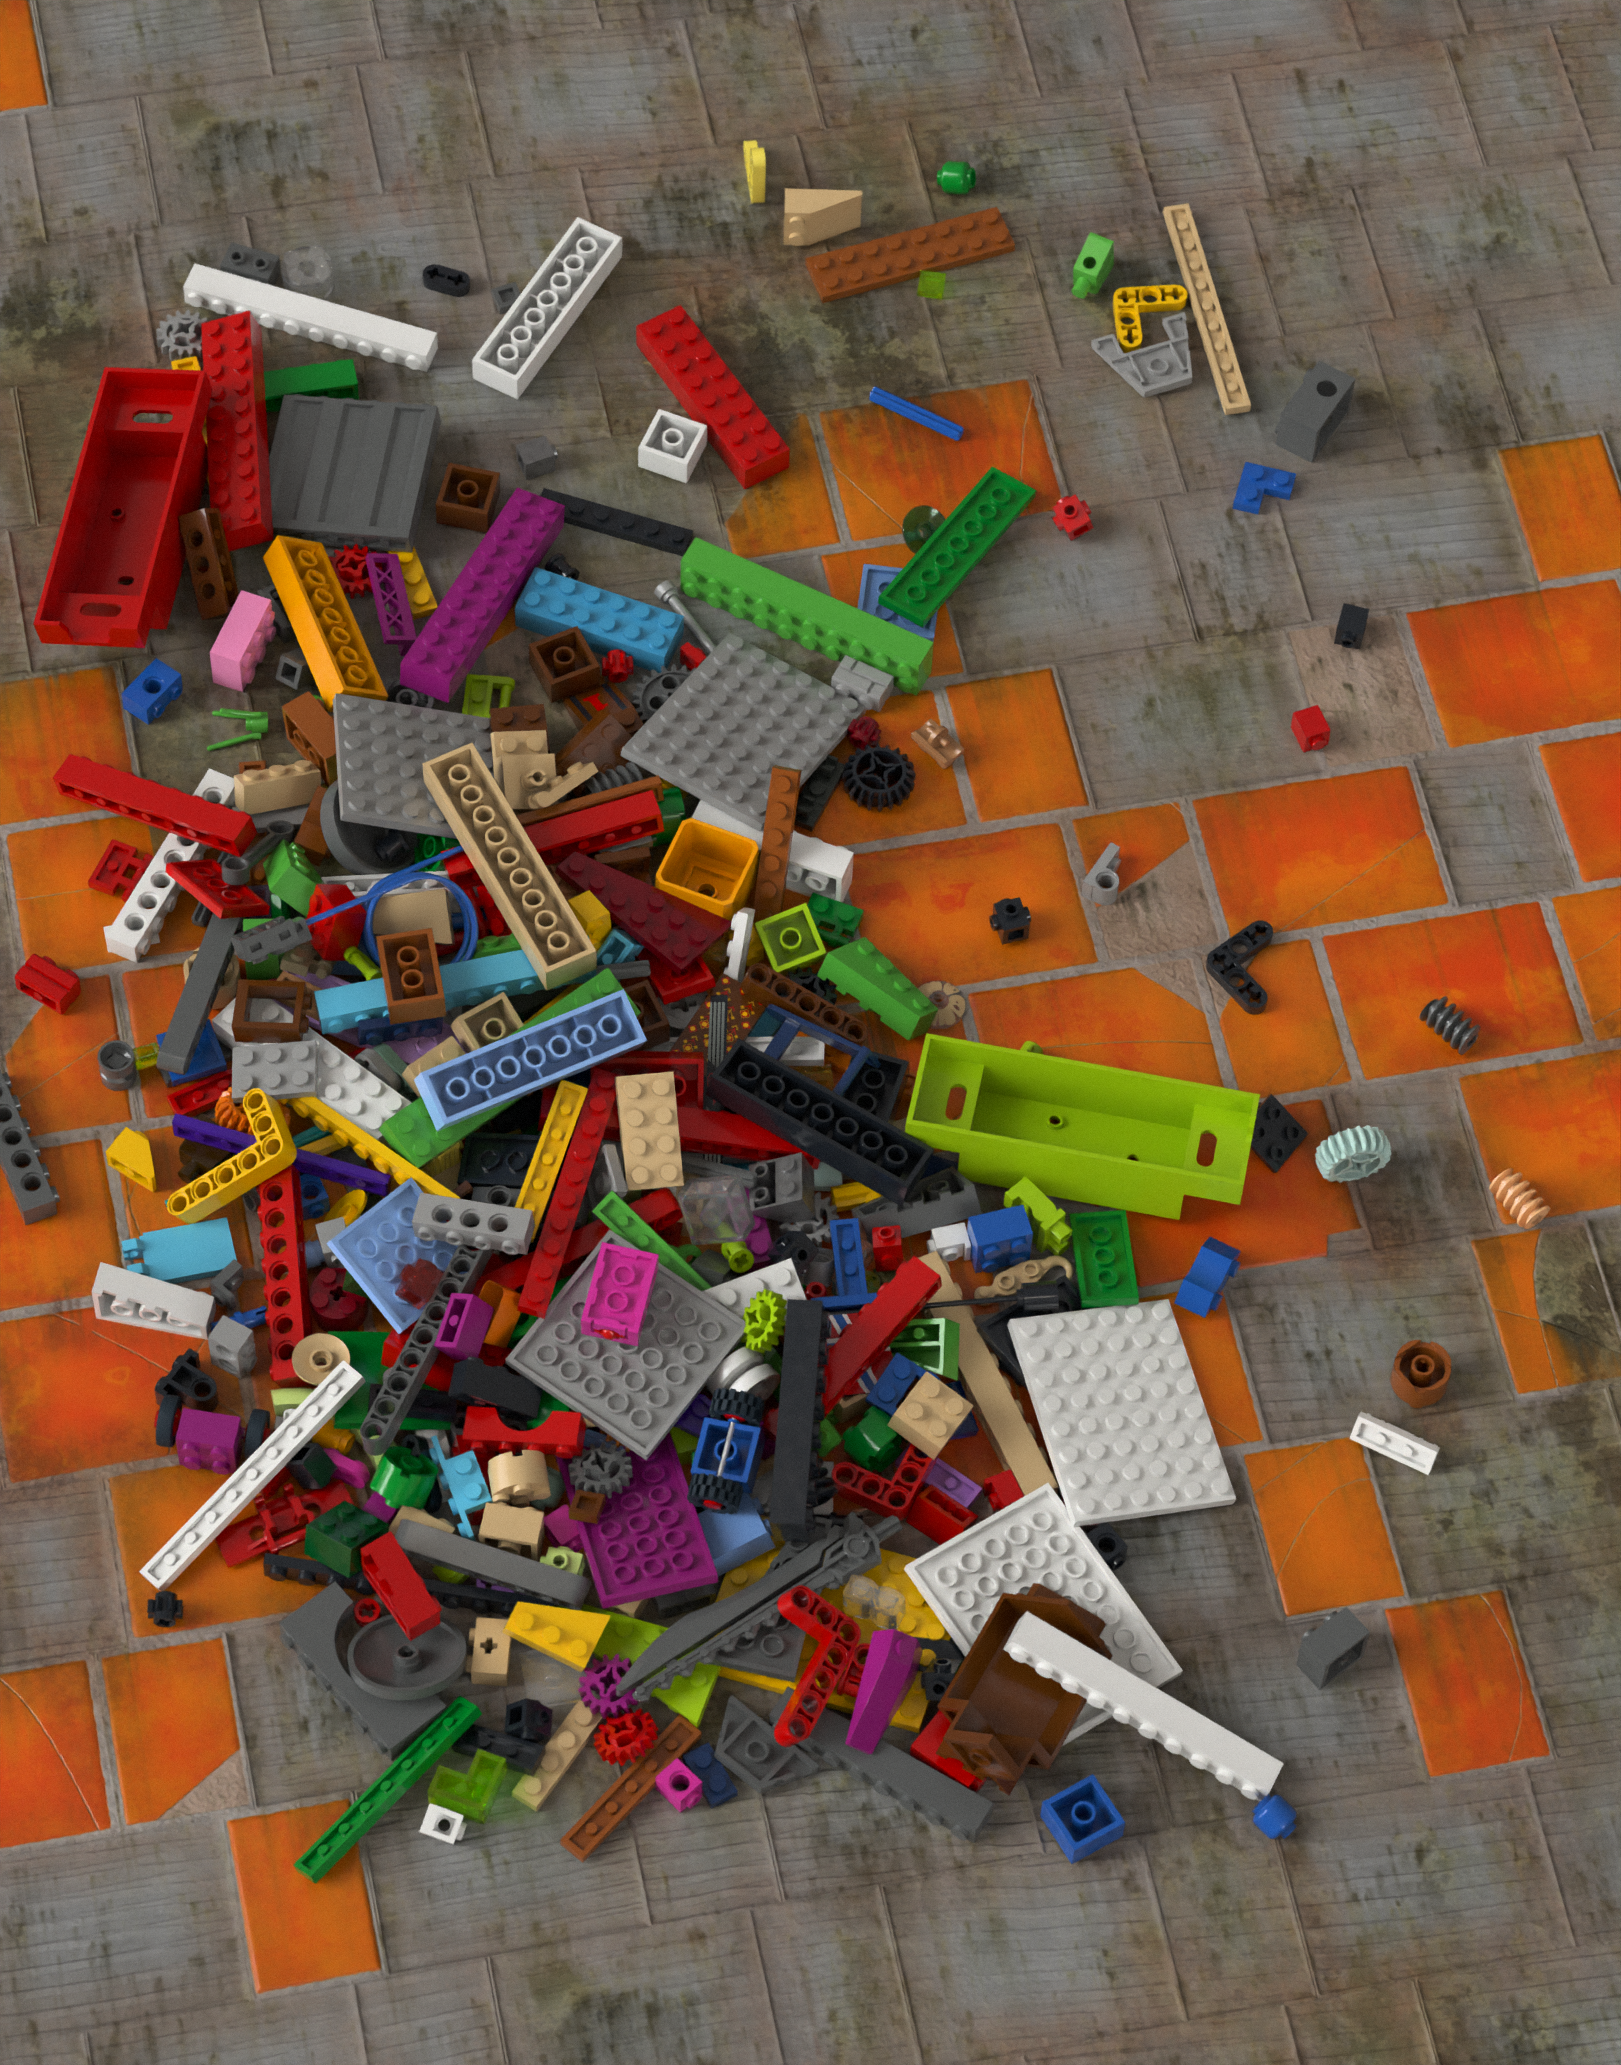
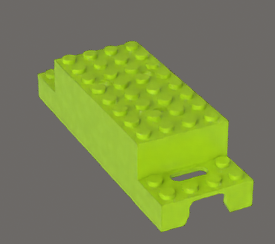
M926 1033L906 1120L905 1133L932 1148L960 1153L958 1172L971 1182L1010 1189L1026 1176L1047 1196L1179 1220L1184 1195L1240 1205L1260 1094ZM961 1087L967 1093L962 1116L958 1120H950L945 1115L949 1094L953 1088ZM1050 1120H1058L1060 1123L1054 1125L1050 1123ZM1205 1133H1211L1217 1138L1214 1160L1210 1166L1204 1167L1199 1165L1196 1160L1200 1137ZM1131 1157H1134V1158H1136L1138 1161L1128 1160V1159L1131 1158Z

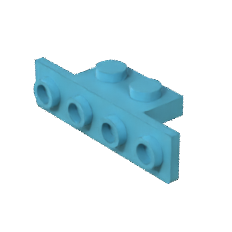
M432 1436L431 1440L434 1447L430 1448L429 1452L433 1462L436 1465L440 1464L443 1472L438 1474L443 1489H450L452 1498H449L448 1502L453 1516L460 1515L462 1523L457 1524L461 1537L476 1541L466 1515L485 1508L486 1502L493 1503L474 1451L471 1450L445 1460L437 1436Z

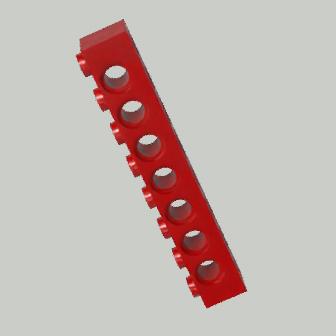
M291 1164L256 1186L261 1200V1205L258 1206V1216L263 1228V1232H260L259 1237L265 1258H262L261 1264L267 1282L263 1287L269 1309L265 1313L267 1326L270 1328L271 1336L267 1340V1345L272 1355L273 1363L269 1366V1372L272 1381L281 1388H297L312 1385L302 1380L293 1369L292 1358L286 1360L287 1356L293 1352L296 1345L302 1339L312 1335L300 1172ZM283 1193L279 1200L274 1201L277 1195ZM285 1219L281 1226L276 1227L279 1221ZM283 1246H286V1249L282 1253L278 1254L279 1250ZM288 1272L287 1277L283 1280H280L281 1276L284 1273ZM291 1298L290 1302L282 1307L284 1301ZM293 1325L292 1329L288 1333L284 1334L285 1329L288 1326Z

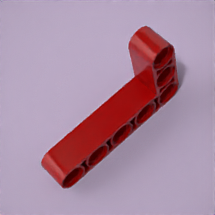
M911 1443L892 1481L852 1463L840 1462L832 1469V1487L837 1488V1495L886 1518L894 1515V1517L901 1521L910 1513L916 1497L920 1494L941 1452L935 1460L929 1456L927 1458H919L916 1454L922 1451ZM841 1476H848L852 1480L847 1483L840 1482L838 1478ZM913 1476L917 1480L909 1483L904 1481L903 1478ZM867 1488H874L878 1492L873 1495L866 1494L864 1490ZM900 1500L904 1504L900 1507H895L890 1502Z
M798 1585L779 1597L777 1602L779 1612L786 1619L820 1642L775 1726L774 1737L783 1747L794 1746L809 1737L861 1637V1629L854 1620L804 1585ZM793 1598L797 1600L798 1606L794 1603ZM817 1615L821 1618L822 1623L818 1620ZM840 1631L843 1633L845 1640L842 1638ZM828 1655L831 1657L833 1664L829 1661ZM815 1678L819 1681L820 1687L816 1684ZM803 1702L806 1704L808 1711L804 1709ZM790 1726L794 1729L795 1735L791 1732Z

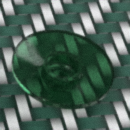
M922 505L911 509L906 514L902 524V534L906 545L913 553L916 554L946 520L937 509Z

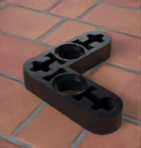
M1263 920L1251 923L1208 954L1206 961L1208 973L1244 1011L1252 1015L1260 1014L1265 1010L1268 997L1265 990L1246 972L1241 964L1270 945L1273 937V928L1271 924ZM1256 931L1260 934L1263 932L1266 933L1265 937L1259 935L1255 938ZM1236 944H1242L1247 948V951L1239 954L1232 947ZM1214 960L1217 962L1223 961V966L1220 964L1214 965ZM1233 977H1239L1244 981V984L1236 987L1231 985L1229 980ZM1250 997L1254 1000L1259 998V1004L1255 1001L1250 1003Z

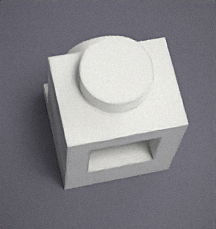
M965 1222L932 1229L931 1238L927 1240L928 1253L937 1251L941 1260L945 1259L946 1261H953L963 1256L964 1261L970 1260L971 1244Z
M430 1803L419 1833L453 1845L455 1839L462 1840L467 1824L462 1822L464 1815ZM441 1820L449 1821V1830L441 1831L438 1827Z

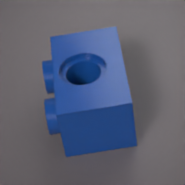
M155 658L121 693L123 709L149 725L155 718H159L163 714L165 707L172 700H176L181 695L183 690L181 674Z

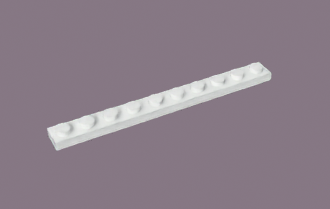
M343 1360L139 1571L142 1576L160 1592L165 1591L366 1382L363 1376Z

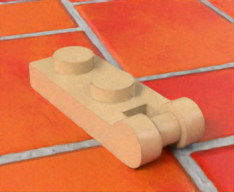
M577 762L567 769V775L564 777L560 775L547 783L548 788L544 791L527 795L524 799L525 807L529 810H537L550 806L597 773L598 770L593 762L587 764Z

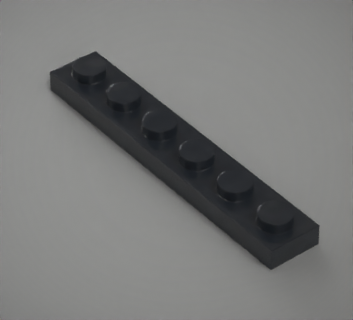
M544 488L540 495L565 505L564 523L679 556H684L693 538V530Z

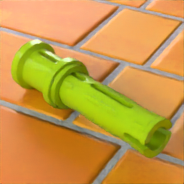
M719 1213L712 1214L708 1219V1224L721 1243L722 1254L728 1260L730 1268L737 1273L749 1270L754 1263V1257L750 1250L747 1249L745 1241L736 1236L722 1213L721 1215Z

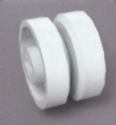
M742 1347L722 1361L716 1373L706 1384V1389L712 1395L718 1388H727L729 1390L732 1388L739 1392L742 1390L746 1391V1394H754V1397H760L761 1400L765 1401L777 1388L780 1382V1375L771 1365L763 1364L764 1357L761 1353Z

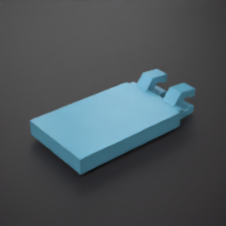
M227 1217L143 1233V1236H139V1239L133 1238L121 1241L124 1261L144 1258L145 1264L128 1265L127 1270L171 1284L217 1276L234 1259L237 1261Z

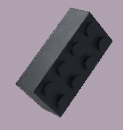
M873 1052L879 1056L880 1067L876 1068L864 1063L842 1097L893 1125L909 1078V1061ZM852 1056L849 1065L851 1064V1062L853 1061V1059H854L855 1057Z

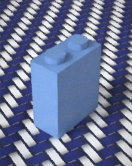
M743 1492L737 1513L729 1514L726 1512V1514H721L719 1511L715 1513L707 1509L697 1514L718 1576L775 1548L771 1538L773 1535L768 1518L763 1520L761 1514L765 1513L758 1497L752 1499L749 1493Z

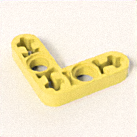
M757 140L743 141L751 203H764L766 179L764 147L758 148Z

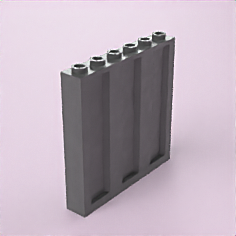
M301 394L284 395L269 457L273 540L271 542L275 540L277 535L320 542L323 546L344 547V545H347L349 548H353L355 544H358V548L361 549L367 546L368 549L413 552L441 424L438 407L430 404L391 403L378 400L364 401L352 398L337 399L326 396L310 397Z

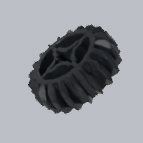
M879 743L875 745V748H871L867 744L864 751L857 748L855 755H850L848 763L844 765L842 782L845 793H849L851 801L857 800L859 807L866 804L868 811L873 807H877L879 812L882 811L883 807H887L891 811L893 804L901 807L903 800H908L910 792L914 790L916 777L915 771H913L914 766L912 762H908L907 754L900 755L899 747L891 750L889 744L885 748H881Z

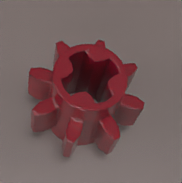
M861 717L859 721L853 719L848 727L849 732L847 736L850 737L849 741L855 748L865 750L867 744L875 748V745L881 738L879 736L881 733L879 724L870 717Z

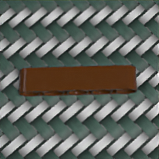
M755 963L751 965L742 980L741 988L743 992L766 1007L769 1004H773L861 1047L868 1036V1028L862 1021L764 964ZM752 978L758 979L761 983L755 982ZM776 992L782 993L785 997L779 996ZM800 1006L806 1007L809 1011L803 1010ZM824 1020L830 1021L833 1025L827 1024ZM848 1034L855 1036L857 1039L851 1038Z

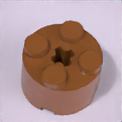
M1413 1340L1404 1344L1398 1350L1391 1372L1390 1382L1394 1392L1401 1400L1413 1408H1421L1436 1403L1444 1396L1451 1376V1358L1441 1345L1432 1341L1427 1343L1421 1342V1340Z

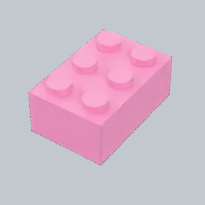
M241 590L209 652L213 683L243 692L247 683L250 684L253 681L255 667L258 662L261 663L266 653L265 647L268 641H273L276 634V627L273 624L275 612L272 611L271 599Z

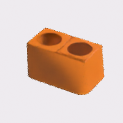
M487 1281L484 1284L478 1297L494 1308L483 1343L506 1348L521 1314L520 1311H517L521 1294L493 1281Z

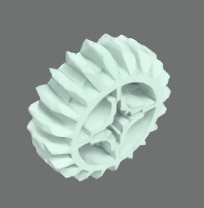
M1369 1125L1361 1128L1357 1126L1353 1129L1347 1128V1130L1342 1132L1338 1131L1336 1135L1328 1136V1140H1323L1321 1145L1316 1148L1315 1161L1323 1178L1328 1179L1330 1182L1337 1180L1341 1183L1343 1181L1358 1180L1368 1177L1372 1173H1377L1378 1169L1386 1166L1392 1155L1391 1146L1384 1131L1379 1130L1378 1127L1371 1128Z

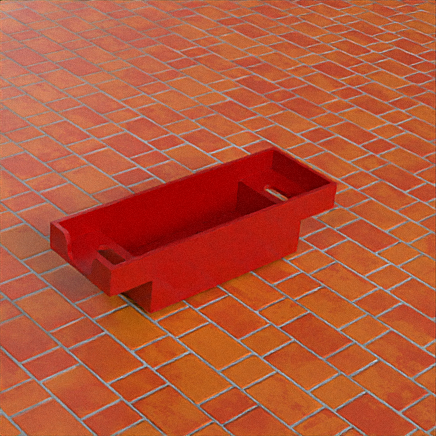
M104 367L33 624L41 643L145 648L150 629H167L186 558V548L183 536L180 533L178 516L198 510L208 473V450L202 429L213 390L206 371ZM140 413L173 415L172 420L168 423H140L134 421L135 416ZM118 512H122L119 516H114ZM124 579L134 580L130 585H120V582Z

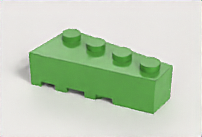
M866 937L828 952L817 974L823 981L829 979L838 985L836 990L843 995L849 993L860 1001L859 1006L864 1010L879 1014L881 1022L908 1041L927 1033L939 1010Z

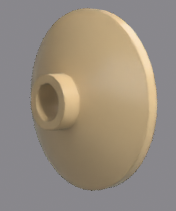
M319 1333L305 1337L296 1345L292 1354V1365L296 1374L305 1382L313 1385H320L343 1360L350 1365V1353L347 1346L339 1338L330 1334ZM319 1362H323L326 1365L318 1366L316 1364Z

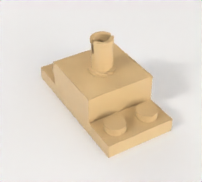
M546 730L492 732L491 745L495 782L515 815L534 811L525 807V797L532 793L544 791L548 788L547 783L556 777L555 754H548ZM558 800L552 803L550 806L559 804Z

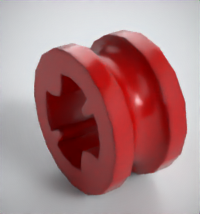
M370 1598L358 1601L354 1607L356 1623L363 1628L372 1621L381 1618L378 1602ZM365 1609L368 1612L372 1610L373 1617L367 1615L362 1617V1610Z

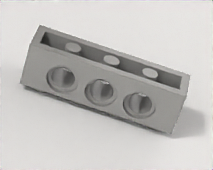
M420 1193L412 1219L414 1235L422 1240L445 1241L456 1246L461 1244L470 1245L481 1250L495 1249L512 1255L518 1253L527 1255L535 1227L532 1210ZM444 1220H450V1221H448V1222H446V1223H440L441 1221H444ZM499 1229H506L502 1232H496Z

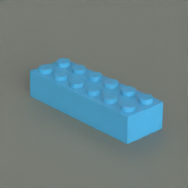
M537 567L534 568L515 606V626L549 637L578 626L592 652L607 656L609 651L620 649L626 652L627 657H633L634 666L649 671L653 669L657 673H661V666H664L666 669L668 668L684 635V616Z

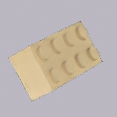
M662 1072L615 1077L624 1180L628 1185L627 1191L684 1186L674 1073Z

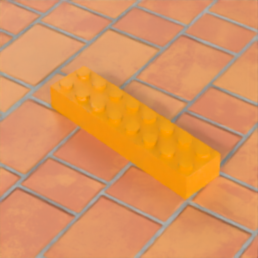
M277 535L263 556V559L328 712H333L335 693L386 701L388 698L386 689L323 544Z

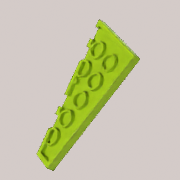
M583 1604L581 1610L611 1615L592 1653L601 1662H603V1655L607 1654L609 1660H613L615 1654H619L621 1662L629 1658L633 1665L639 1656L668 1629ZM560 1605L557 1606L558 1608L569 1609ZM699 1662L695 1665L691 1676L682 1678V1676L677 1675L674 1677L670 1689L661 1690V1688L656 1687L653 1689L651 1696H655L667 1704L669 1709L675 1713H680L698 1728L722 1666L704 1665V1663Z

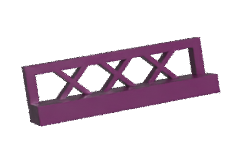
M367 553L365 559L384 644L398 645L400 656H405L417 637L398 554ZM374 562L383 563V572L375 567ZM382 582L384 583L385 591L380 588ZM387 603L389 605L390 613L387 612L384 607ZM392 625L394 627L395 635L390 634L389 628Z

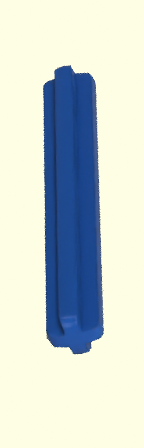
M874 387L870 392V401L958 441L963 435V426L879 387Z

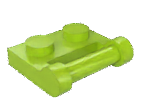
M467 674L462 714L490 718L493 689L501 690L499 708L510 707L511 692L515 689V680L510 677Z
M355 946L345 950V960L349 964L355 965L362 972L366 981L382 978L381 970L361 950Z

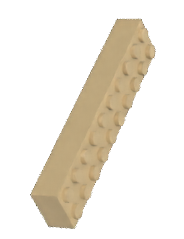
M473 743L422 763L425 785L545 989L550 990L597 969V955L593 944Z

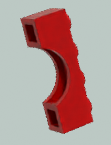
M467 1406L462 1439L468 1450H473L474 1453L485 1454L487 1451H498L501 1454L512 1452L515 1455L516 1452L522 1453V1450H535L543 1454H552L560 1458L569 1459L573 1456H582L587 1423L581 1412L552 1411L548 1419L539 1427L529 1431H517L503 1424L496 1408Z

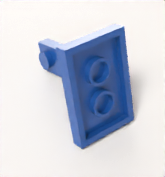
M858 1218L830 1220L829 1226L838 1296L811 1298V1300L823 1301L825 1311L861 1309L866 1303L869 1302L871 1304L878 1295L877 1293H867Z

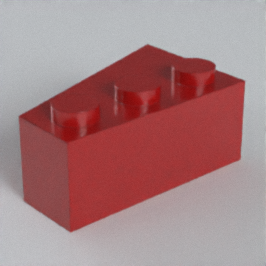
M391 1531L361 1548L364 1576L410 1641L440 1624V1611H442L438 1600L434 1595H429L422 1577L416 1573Z

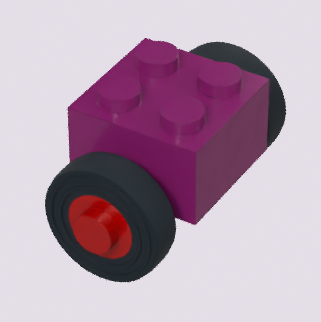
M176 1395L164 1396L154 1420L156 1444L162 1447H173L176 1442L180 1465H184V1467L192 1470L200 1468L209 1469L218 1474L235 1473L238 1470L244 1442V1454L247 1460L272 1434L270 1412L267 1410L253 1409L247 1426L242 1427L241 1417L183 1408L182 1411V1399Z

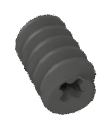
M628 762L625 767L619 765L615 768V771L607 769L605 774L598 772L595 778L591 776L585 780L586 796L644 779L637 766L633 762Z
M1447 996L1440 1000H1432L1424 1007L1419 1019L1426 1021V1025L1429 1028H1434V1032L1437 1035H1442V1039L1445 1042H1450V1046L1453 1049H1459L1458 1053L1460 1055L1465 1054L1478 1038L1481 1026L1477 1024L1470 1028L1473 1021L1471 1017L1462 1021L1464 1016L1463 1010L1454 1014L1453 1012L1456 1009L1455 1003L1446 1007L1445 1005L1448 1002Z

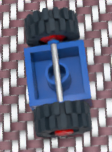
M718 1388L714 1391L709 1415L716 1419L705 1417L691 1468L692 1479L687 1495L689 1503H693L696 1507H702L704 1510H712L715 1513L719 1511L721 1514H726V1512L733 1514L738 1512L743 1492L753 1493L766 1442V1437L762 1429L759 1428L765 1407V1401L761 1400L760 1397H754V1394H746V1391L741 1390L739 1392L732 1388L730 1390Z

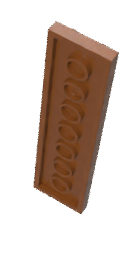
M998 207L808 257L805 259V265L822 303L1010 253L1015 251V244Z

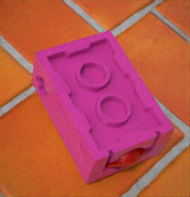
M602 1242L581 1318V1334L638 1347L659 1269L658 1254Z

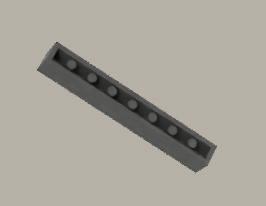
M787 1687L769 1714V1725L774 1729L794 1692V1689ZM803 1702L804 1709L808 1711L806 1704ZM825 1707L809 1737L797 1743L804 1751H813L822 1756L827 1764L845 1769L853 1779L860 1782L864 1780L873 1785L874 1789L881 1795H890L899 1800L904 1808L922 1813L932 1824L937 1826L943 1825L950 1829L952 1834L960 1840L965 1841L967 1839L974 1843L992 1816L993 1802L880 1739L873 1753L869 1755L845 1745L851 1722ZM790 1726L791 1732L795 1735L794 1729Z

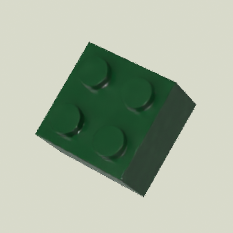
M344 1500L306 1525L304 1554L350 1578L363 1569L361 1548L388 1533L389 1524Z

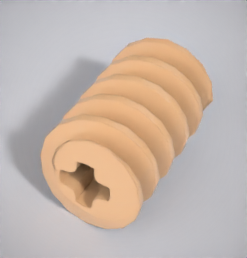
M1508 1168L1492 1181L1489 1190L1496 1194L1499 1202H1503V1207L1510 1211L1513 1219H1517V1224L1520 1227L1530 1229L1543 1220L1550 1211V1207L1546 1205L1540 1208L1539 1206L1544 1201L1542 1197L1533 1200L1532 1198L1536 1195L1537 1191L1531 1189L1526 1192L1530 1185L1528 1180L1519 1183L1523 1174L1518 1172L1512 1175L1513 1169Z

